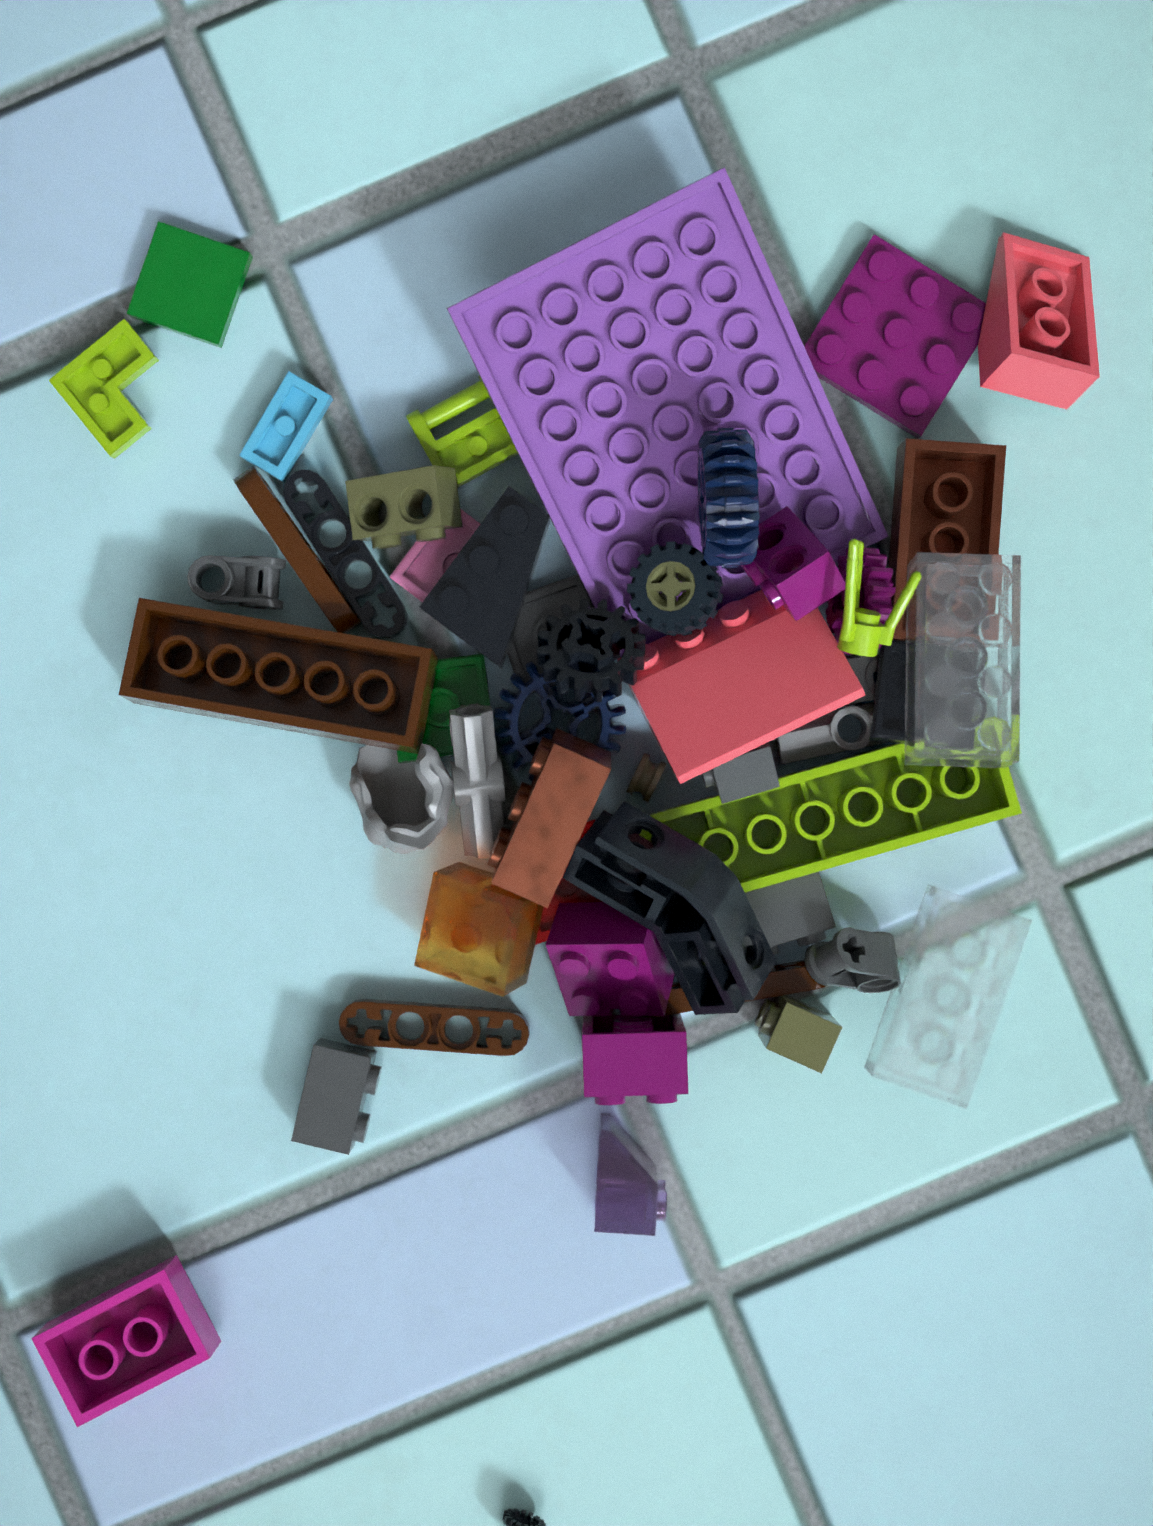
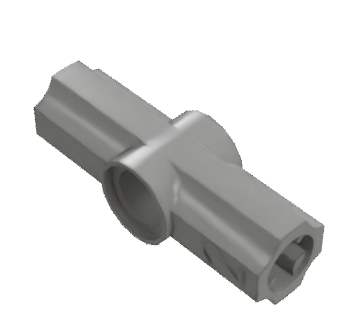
M873 702L836 709L776 738L775 744L780 763L787 764L888 743L869 740ZM845 715L855 716L861 724V734L852 743L844 741L837 731L839 720Z
M480 704L461 705L459 708L449 710V724L454 753V762H451V772L454 782L455 805L459 806L464 855L473 856L478 859L490 858V852L501 827L505 828L501 801H505L501 758L497 757L493 710L491 706Z

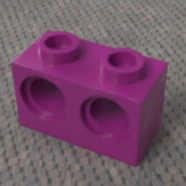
M788 506L759 524L757 555L751 564L742 565L753 584L760 586L765 597L775 610L784 606L795 621L845 590V581L830 552Z

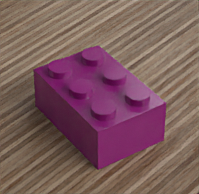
M680 1013L652 1018L621 1016V1014H612V1016H583L584 1097H595V1104L597 1105L626 1103V1096H646L647 1103L667 1104L677 1102V1095L689 1094L687 1031Z

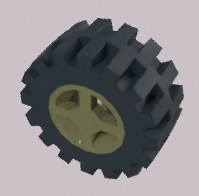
M675 541L666 542L665 546L657 544L650 547L651 552L648 555L642 553L637 558L640 562L638 567H632L629 576L633 577L632 583L627 584V593L632 598L629 603L631 608L638 614L637 617L654 630L676 636V634L689 635L695 629L701 630L706 627V621L710 617L714 619L718 613L715 608L717 603H722L723 594L720 593V587L723 586L722 578L717 573V567L709 566L704 560V554L698 549L685 543L678 544ZM681 591H686L683 592L682 595L678 597V601H676V596H678Z

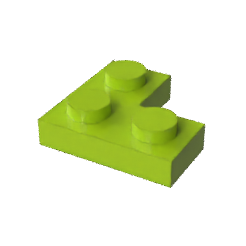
M125 319L120 321L49 379V382L108 455L114 459L152 429L122 390L157 363L159 359Z

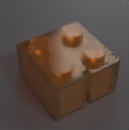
M462 862L454 863L433 872L414 966L502 997L526 984L544 906L492 884V872Z

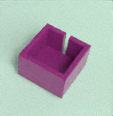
M604 902L559 903L546 942V948L569 1016H612L613 1009H619L621 1016H664L675 974L654 932Z

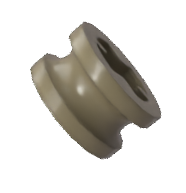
M644 753L626 792L631 795L634 792H640L643 800L649 802L667 763L660 761L655 764L651 762L650 755Z

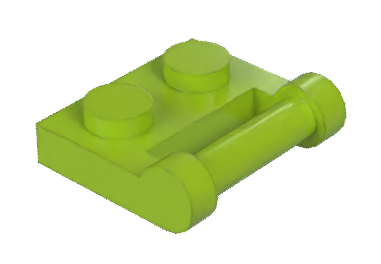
M480 375L478 376L480 381L420 413L417 409L406 415L431 464L455 468L458 488L519 455L496 408L438 440L434 439L430 431L490 398Z

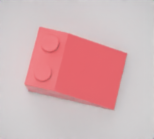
M1002 233L998 238L978 343L980 387L1067 410L1100 377L1089 257L1008 233Z

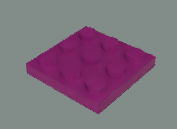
M874 234L804 347L818 378L919 439L978 346L986 303Z

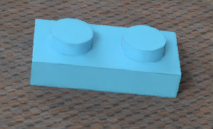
M288 371L239 456L284 483L332 403L333 398Z

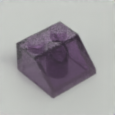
M601 1113L594 1232L655 1236L656 1221H666V1181L657 1178L656 1165L610 1113Z

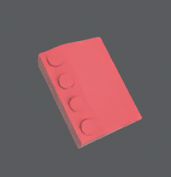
M762 590L739 601H733L724 605L718 610L714 619L710 617L706 621L707 626L701 630L695 629L692 631V634L685 636L681 634H676V636L666 635L652 643L645 644L644 669L637 670V682L635 685L628 684L637 705L680 784L865 696L862 685L844 653L837 648L838 643L818 607L795 621L784 606L775 610Z

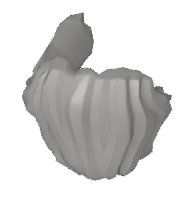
M421 744L416 761L403 764L398 762L397 750L369 745L359 748L357 763L351 768L349 785L357 801L362 816L363 830L368 840L375 845H381L399 854L424 850L448 824L447 813L454 794V782L441 761L436 748L431 745Z

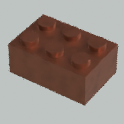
M556 728L551 740L542 737L532 758V765L529 773L535 775L531 785L524 782L521 783L508 816L509 820L514 821L512 828L509 830L501 827L487 865L495 868L491 881L492 884L548 908L612 769L610 751Z

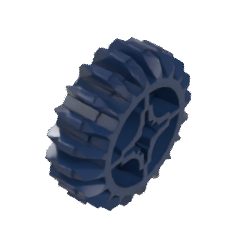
M733 427L717 428V431H704L698 442L697 498L702 553L704 554V560L709 566L738 568L739 565L751 564L757 555L760 518L759 480L757 477L754 442L746 429L733 430Z
M532 660L526 663L527 672L531 676L530 679L525 681L516 672L510 676L511 682L519 689L517 693L509 689H501L499 697L511 703V707H496L494 709V716L499 719H507L509 724L499 725L495 727L494 731L496 737L511 736L512 740L502 745L500 751L503 755H509L518 750L520 755L512 763V767L516 771L522 769L527 762L531 763L535 754V750L530 746L535 742L540 743L542 737L552 739L555 730L549 727L546 728V725L552 721L551 705L547 699L551 700L555 710L562 709L563 714L566 710L571 714L574 713V716L568 720L569 734L578 737L576 730L579 723L589 717V713L600 708L601 725L598 735L592 744L614 753L620 751V744L616 740L609 738L610 733L617 735L625 734L626 726L620 722H612L611 717L625 714L626 709L623 704L609 706L608 701L616 698L610 690L603 691L602 702L597 703L593 693H590L591 696L582 699L581 702H564L551 689L550 682L544 681L543 672L539 673L536 664ZM535 690L540 698L544 713L541 719L532 724L531 728L521 732L519 711L527 696ZM529 773L528 779L533 781L535 775Z

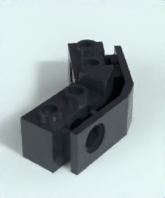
M626 801L621 804L614 815L603 810L577 844L563 878L654 932L695 1015L738 1013L745 1000H754L777 960L738 877L716 854ZM642 829L652 834L650 841L639 835ZM744 936H749L753 945L745 947L743 944Z

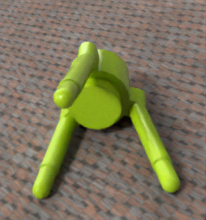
M851 539L848 544L843 622L837 648L854 655L875 657L878 653L879 644L892 645L895 628L908 606L922 575L918 571L911 574L883 625L879 622L880 613L859 608L864 543L857 539Z

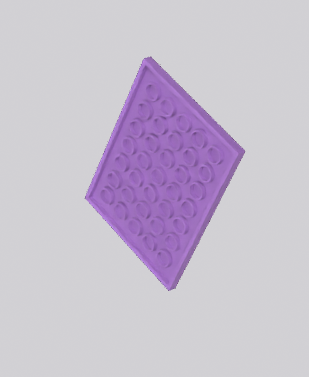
M721 168L446 308L594 608H597L601 599L607 600V610L613 612L620 606L625 607V621L634 618L638 619L639 634H645L646 644L652 643L667 634L656 631L643 623L637 617L636 611L631 608L629 601L632 598L627 593V584L632 583L633 577L629 576L632 567L637 568L640 564L637 558L642 553L648 555L651 552L650 547L657 544L665 546L666 542L675 541L678 544L685 543L702 552L698 516L697 463L698 442L704 431H717V428L733 427V430L746 429L752 437L759 480V524L788 506L826 547L835 563L838 562L839 556H846V549L851 539L862 541L864 547H868L888 537L725 168ZM739 565L738 568L716 566L718 569L717 573L722 578L723 586L720 587V593L723 594L722 603H717L715 610L718 611L730 602L739 601L761 590L759 585L755 586L742 565ZM681 591L680 594L676 596V601H678V597L686 591ZM624 649L620 650V657H622Z

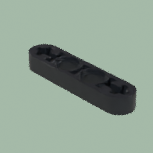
M311 470L294 472L287 478L283 487V496L286 504L365 628L379 638L390 639L398 636L407 624L408 613L405 605L365 542L353 540L350 519L328 484L318 473ZM304 481L310 487L318 484L319 489L313 494L323 510L329 503L334 508L331 511L319 514L310 525L306 518L314 516L315 513L304 500L297 503L295 501V497L300 494L297 486ZM329 521L341 522L346 529L344 542L335 548L324 546L319 538L322 526ZM355 562H365L372 570L371 582L362 589L350 587L345 579L347 568ZM381 584L386 589V592L377 594V597L386 608L389 609L395 606L398 611L392 617L395 625L389 629L383 624L374 626L372 620L378 614L369 600L363 607L358 602V599L372 595Z

